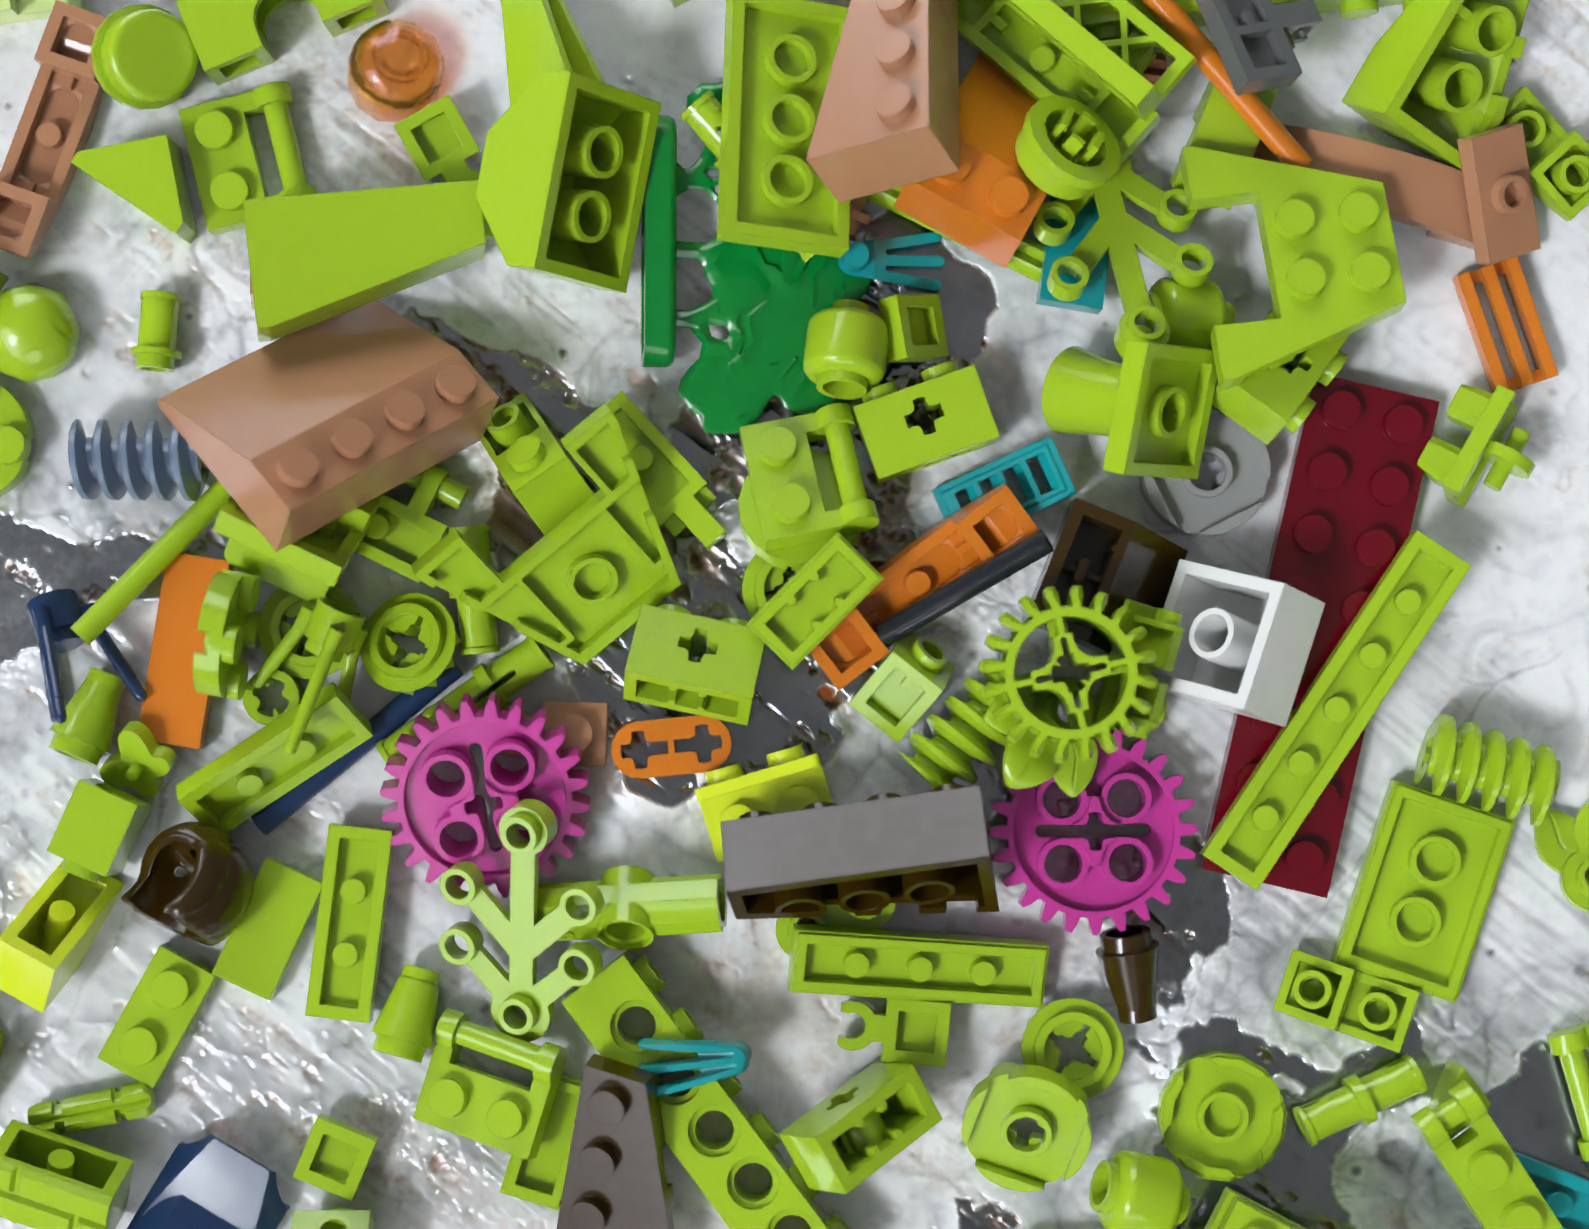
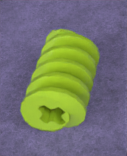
M984 674L987 680L986 685L967 677L962 682V685L969 698V702H964L949 695L944 700L951 719L948 721L931 713L926 718L933 737L929 739L913 731L908 736V740L915 755L911 757L897 751L933 788L945 784H954L953 779L955 777L974 785L978 781V777L971 761L976 759L989 766H993L996 763V758L989 743L993 740L1006 746V735L994 730L983 720L984 714L996 697L982 699L980 696V689L989 684H998V674Z
M1440 714L1429 726L1422 741L1414 772V783L1418 784L1426 773L1432 775V794L1441 796L1450 781L1455 782L1456 800L1462 804L1466 803L1475 789L1481 790V810L1490 811L1499 797L1506 798L1505 815L1510 819L1516 818L1524 804L1529 805L1530 825L1539 827L1550 811L1560 783L1561 763L1559 760H1556L1555 752L1550 746L1539 744L1531 751L1528 740L1522 737H1514L1506 744V737L1503 732L1496 729L1488 730L1481 737V729L1477 723L1466 721L1457 729L1453 716Z

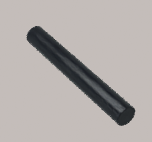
M1039 529L877 623L875 629L885 646L889 647L1053 552L1054 549L1044 531Z

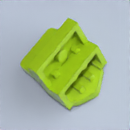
M385 493L278 552L274 550L231 495L220 509L212 530L229 538L224 550V557L229 564L247 573L260 575L262 580L308 602L316 603L319 597H325L329 589L335 587L364 538Z

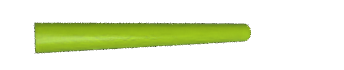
M218 479L70 627L87 645H90L218 516L220 509L230 496Z

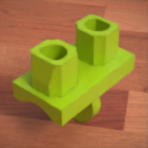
M1463 384L1459 386L1449 404L1446 416L1449 421L1472 432L1462 449L1433 436L1417 462V466L1424 471L1423 474L1443 487L1447 501L1465 508L1489 463L1492 464V467L1483 484L1495 491H1501L1509 474L1525 479L1530 477L1535 464L1521 453L1531 435L1520 428L1514 427L1505 444H1501L1519 411V407L1513 403L1516 392L1499 384L1493 394Z

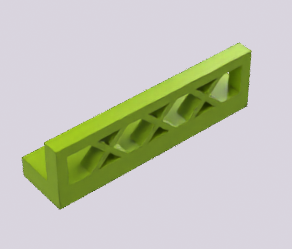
M1001 0L1144 121L1197 62L1195 56L1127 0ZM1111 7L1120 15L1121 39L1099 41L1084 28L1083 10ZM1074 11V19L1066 12ZM1129 23L1145 36L1130 37ZM1158 46L1175 61L1152 85L1132 68L1131 49ZM1113 51H1121L1122 59Z

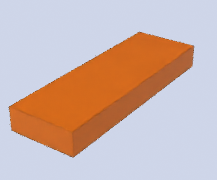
M180 553L164 569L145 684L147 699L142 702L139 722L149 728L157 743L204 749L213 696L196 693L193 683L194 652L205 654V632L197 631L208 586L216 572L223 573L222 569L232 571L234 569V566L226 560Z

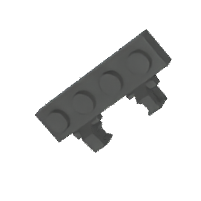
M1196 0L1237 96L1291 86L1303 73L1293 49L1296 47V43L1304 42L1308 38L1309 32L1323 21L1314 0H1301L1273 5L1272 0Z

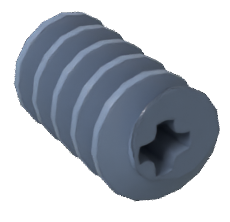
M75 419L69 430V467L76 491L82 499L95 500L102 491L107 499L120 500L125 496L127 490L133 499L145 501L152 491H154L159 500L171 501L176 496L178 490L183 499L187 501H196L202 495L210 470L174 425L172 426L169 438H162L160 427L156 420H149L144 438H137L131 420H123L118 438H112L105 419H98L93 437H86L80 419Z

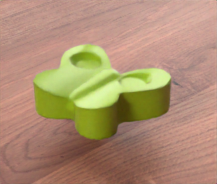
M130 721L118 736L120 753L110 755L101 766L99 774L105 783L120 787L132 786L143 797L151 798L162 787L164 783L163 776L168 774L177 761V754L168 746H160L146 725L139 721Z

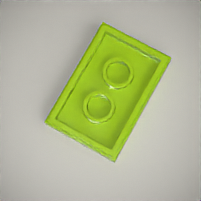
M1390 780L1330 960L1456 1004L1516 821L1443 796L1433 795L1431 792L1396 780Z

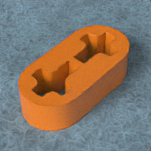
M699 715L636 721L626 724L616 733L612 741L611 755L616 767L623 774L631 778L644 779L703 773L715 770L727 761L732 750V737L729 729L721 720ZM708 725L710 735L721 736L722 748L712 750L711 761L700 762L696 751L676 752L675 740L695 737L697 732L696 726ZM644 731L645 739L648 742L667 741L669 753L652 755L648 757L646 768H637L635 759L631 757L624 758L622 751L623 745L633 743V732Z

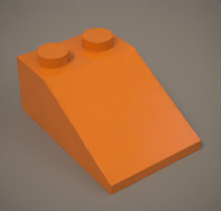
M979 53L959 86L960 171L903 186L894 207L1006 268L1047 195L1046 192L1040 190L1026 177L1018 163L1015 152L1017 135L1023 128L1025 115L1037 101Z

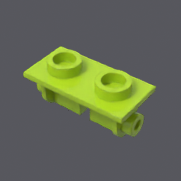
M1125 599L1124 605L1131 610V613L1119 627L1126 635L1132 629L1144 626L1147 630V635L1143 639L1131 644L1135 654L1146 650H1153L1157 656L1156 661L1138 666V675H1151L1153 667L1172 672L1180 641L1185 633V628L1179 627L1183 614ZM1111 649L1110 655H1114L1115 653ZM1120 674L1103 678L1097 693V702L1091 720L1092 725L1103 718L1112 707L1120 686ZM1158 682V687L1155 689L1136 690L1135 696L1152 704V710L1147 715L1137 714L1128 710L1126 716L1139 729L1134 737L1148 740L1151 728L1158 729V720L1168 688L1167 684ZM1114 727V728L1111 729V730L1119 731L1116 727Z

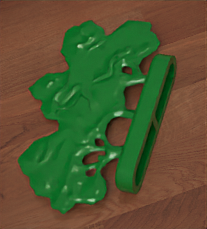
M723 82L701 83L688 95L686 109L709 90L715 94L714 97L722 105ZM659 115L641 210L642 367L665 368L673 364L676 351V327H688L702 342L700 356L680 379L677 395L687 404L690 411L702 416V428L708 434L740 433L739 427L755 424L772 396H778L787 410L798 415L815 413L820 408L832 403H845L847 400L832 398L820 393L816 388V384L810 381L803 371L807 327L810 318L822 309L832 307L835 301L843 299L859 301L869 289L872 280L844 273L840 269L837 257L815 255L808 262L804 263L800 254L795 251L719 241L717 236L709 243L677 241V197L681 193L688 190L703 189L718 205V194L715 191V186L719 185V176L710 177L707 173L708 170H718L714 165L717 160H714L716 156L705 146L694 165L688 169L683 168L677 162V129L675 120L670 116ZM677 259H698L704 266V274L713 289L711 300L689 311L676 309ZM708 325L727 327L730 335L726 339H717L711 336Z

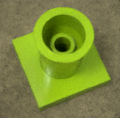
M1126 339L1123 361L1119 363L1079 346L1066 348L1054 359L1044 380L1042 411L1045 421L1050 429L1058 434L1108 436L1102 470L1132 476L1198 479L1217 381L1213 350Z

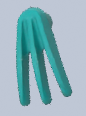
M936 232L861 242L854 241L849 243V250L841 258H837L840 269L851 276L934 291L940 290L942 286L939 280L886 270L888 266H943L945 259L942 256L888 255L886 253V250L939 242L941 235Z
M642 1038L638 1043L641 1049L696 1052L698 1056L643 1063L638 1068L655 1074L699 1069L700 1074L657 1086L658 1097L739 1075L748 1068L752 1052L750 1046L741 1040Z

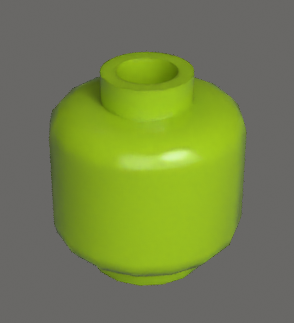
M1164 277L1156 281L1149 289L1148 295L1151 306L1159 309L1170 325V337L1167 344L1212 350L1210 334L1215 325L1235 323V313L1232 304L1225 301L1223 291L1213 280L1207 279L1203 285L1189 288L1178 284L1173 278ZM1136 325L1141 332L1154 333L1145 326Z
M852 299L835 301L832 307L822 309L810 318L806 333L803 371L809 380L816 384V388L820 393L836 399H857L865 396L868 389L881 383L886 371L889 331L885 321L875 313L870 312L867 304Z
M1122 1149L1114 1153L1108 1161L1103 1160L1094 1170L1089 1188V1202L1093 1211L1097 1212L1098 1219L1105 1229H1173L1176 1224H1181L1188 1214L1190 1191L1187 1186H1184L1181 1171L1174 1161L1143 1152Z

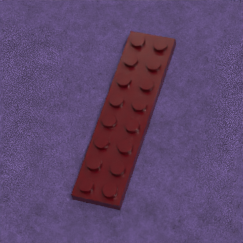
M1336 377L1333 378L1327 387L1317 381L1307 395L1317 403L1298 430L1265 579L1285 583L1325 603L1290 715L1410 535L1424 473L1417 466V462L1427 443L1431 440L1440 401ZM1234 713L1204 845L1283 726ZM1366 727L1263 883L1327 898ZM1201 855L1199 868L1231 875Z

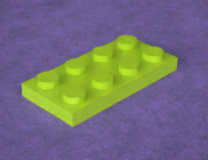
M726 0L717 240L841 258L849 250L850 200L838 203L806 160L848 7L808 0Z

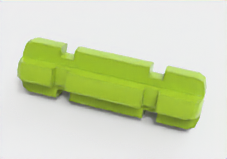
M136 1082L121 1087V1091H118L116 1087L66 1097V1099L61 1100V1104H59L57 1099L37 1103L28 1109L27 1120L29 1125L58 1135L63 1133L64 1129H66L67 1133H73L115 1124L118 1121H122L124 1116L128 1121L148 1117L156 1111V1097L154 1089L141 1082Z

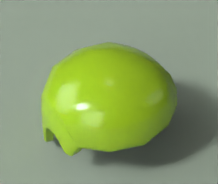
M35 282L5 289L0 293V372L27 383L55 377L73 361L77 351V344L80 341V324L67 301V296L59 290Z

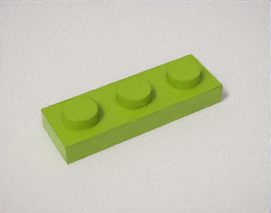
M331 682L322 688L295 754H286L284 746L300 704L175 786L177 800L199 822L214 825L227 833L373 737L370 721L337 685Z
M339 823L329 824L305 1016L362 1023L373 1021L394 846H392L390 840L394 830Z

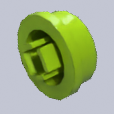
M151 4L127 5L109 14L96 29L90 50L93 72L102 89L119 104L137 110L159 109L178 100L192 83L198 63L197 53L186 26L169 11Z
M1061 95L1042 97L1028 110L1025 115L1023 128L1018 133L1015 143L1017 160L1026 177L1040 190L1053 197L1065 200L1083 198L1092 189L1103 187L1117 173L1121 161L1118 141L1107 123L1088 106L1073 98Z

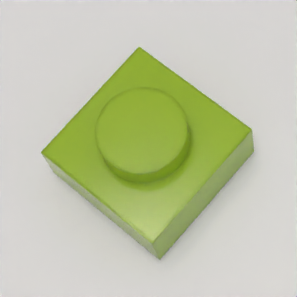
M896 294L878 300L881 318L885 321L889 331L888 363L931 362L949 357L939 294Z
M321 1113L315 1120L292 1177L353 1201L357 1196L380 1137Z

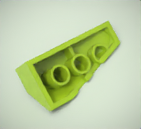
M1412 0L1374 45L1341 102L1384 133L1450 167L1462 171L1457 139L1498 127L1503 121L1509 97L1502 96L1512 59L1521 60L1527 38L1519 36L1530 0Z

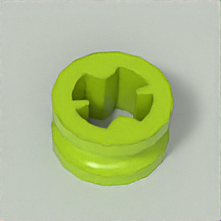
M279 669L273 672L265 683L266 687H275V679L285 684L282 695L290 700L285 711L281 708H274V716L264 711L266 700L259 695L261 688H254L251 684L252 678L255 675L247 682L243 695V706L247 714L257 723L268 725L300 704L305 690L298 678L290 676Z

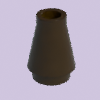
M1134 924L1126 925V931L1123 932L1118 931L1116 927L1101 932L1099 934L1101 946L1095 952L1115 1001L1119 1021L1123 1024H1140L1154 1020L1157 1017L1156 986L1159 942L1152 939L1150 927Z

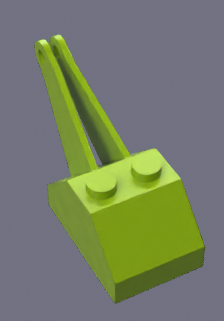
M500 0L510 107L487 132L475 197L507 266L598 290L626 293L661 103L604 82L564 0Z

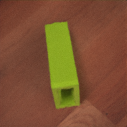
M478 180L242 200L258 341H274L483 259L486 239L494 238L475 197Z

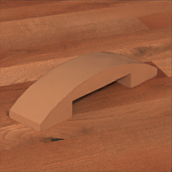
M58 0L55 1L34 57L41 66L0 172V249L29 260L40 246L67 194L78 168L71 163V160L78 151L85 150L104 92L93 72L90 50L95 31L106 17Z
M1283 124L1313 159L1306 168L1383 182L1391 220L1427 230L1426 236L1474 249L1461 170L1372 142ZM1260 139L1253 158L1280 162Z

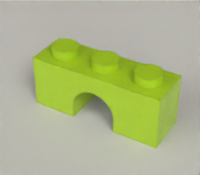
M386 0L175 1L205 73L218 86L276 62L267 42L266 29L272 14L279 7L287 3L305 2L316 7L322 22L333 38L391 14Z

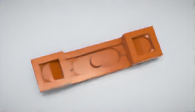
M1002 484L987 492L928 530L876 569L884 579L810 652L811 656L840 691L890 653L875 629L877 623L1033 534L1039 528L1006 484Z

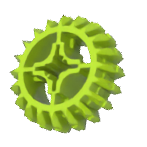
M1073 585L1067 595V605H1060L1058 592L1055 587L1051 586L1043 590L1044 610L1039 611L1034 600L1026 595L1018 601L1020 611L1026 619L1024 622L1021 623L1014 615L1008 612H1004L998 618L1001 627L1011 636L1008 640L993 634H989L984 641L985 646L1001 653L1000 661L986 659L979 662V672L998 674V684H989L980 689V696L982 699L1002 696L1005 705L991 712L989 719L993 724L1003 721L1009 715L1015 719L1017 724L1005 736V739L1010 744L1016 743L1028 731L1034 735L1028 746L1029 756L1033 758L1039 757L1045 748L1046 742L1049 741L1054 743L1052 754L1054 763L1064 764L1069 755V744H1075L1080 761L1086 763L1092 761L1094 756L1091 740L1096 738L1101 748L1110 754L1118 750L1117 740L1110 731L1112 728L1116 727L1122 734L1128 737H1133L1138 733V727L1126 716L1128 710H1131L1141 715L1150 714L1152 704L1147 700L1136 697L1135 694L1137 689L1151 690L1157 688L1158 678L1151 675H1138V666L1156 661L1157 656L1153 650H1146L1135 654L1131 644L1143 639L1147 635V630L1144 626H1138L1125 635L1119 625L1131 613L1127 606H1121L1108 618L1102 614L1108 603L1107 593L1098 592L1092 599L1090 607L1086 608L1082 606V587ZM1066 621L1080 623L1094 629L1106 639L1115 654L1109 656H1089L1084 654L1077 648L1073 633H1069ZM1046 624L1049 640L1047 641L1049 657L1046 664L1041 669L1014 676L1015 661L1022 643L1032 631ZM1062 655L1067 657L1071 667L1081 666L1082 669L1099 667L1100 669L1084 675V680L1080 679L1075 682L1079 690L1074 694L1069 693L1065 683H1054L1053 680L1042 683L1035 681L1036 679L1049 676L1051 669L1056 670L1061 666L1056 660ZM1120 674V686L1112 707L1103 718L1090 726L1086 711L1089 709L1088 691L1090 686L1097 679ZM1047 693L1055 697L1060 703L1063 716H1067L1070 730L1056 728L1040 721L1026 708L1019 695Z

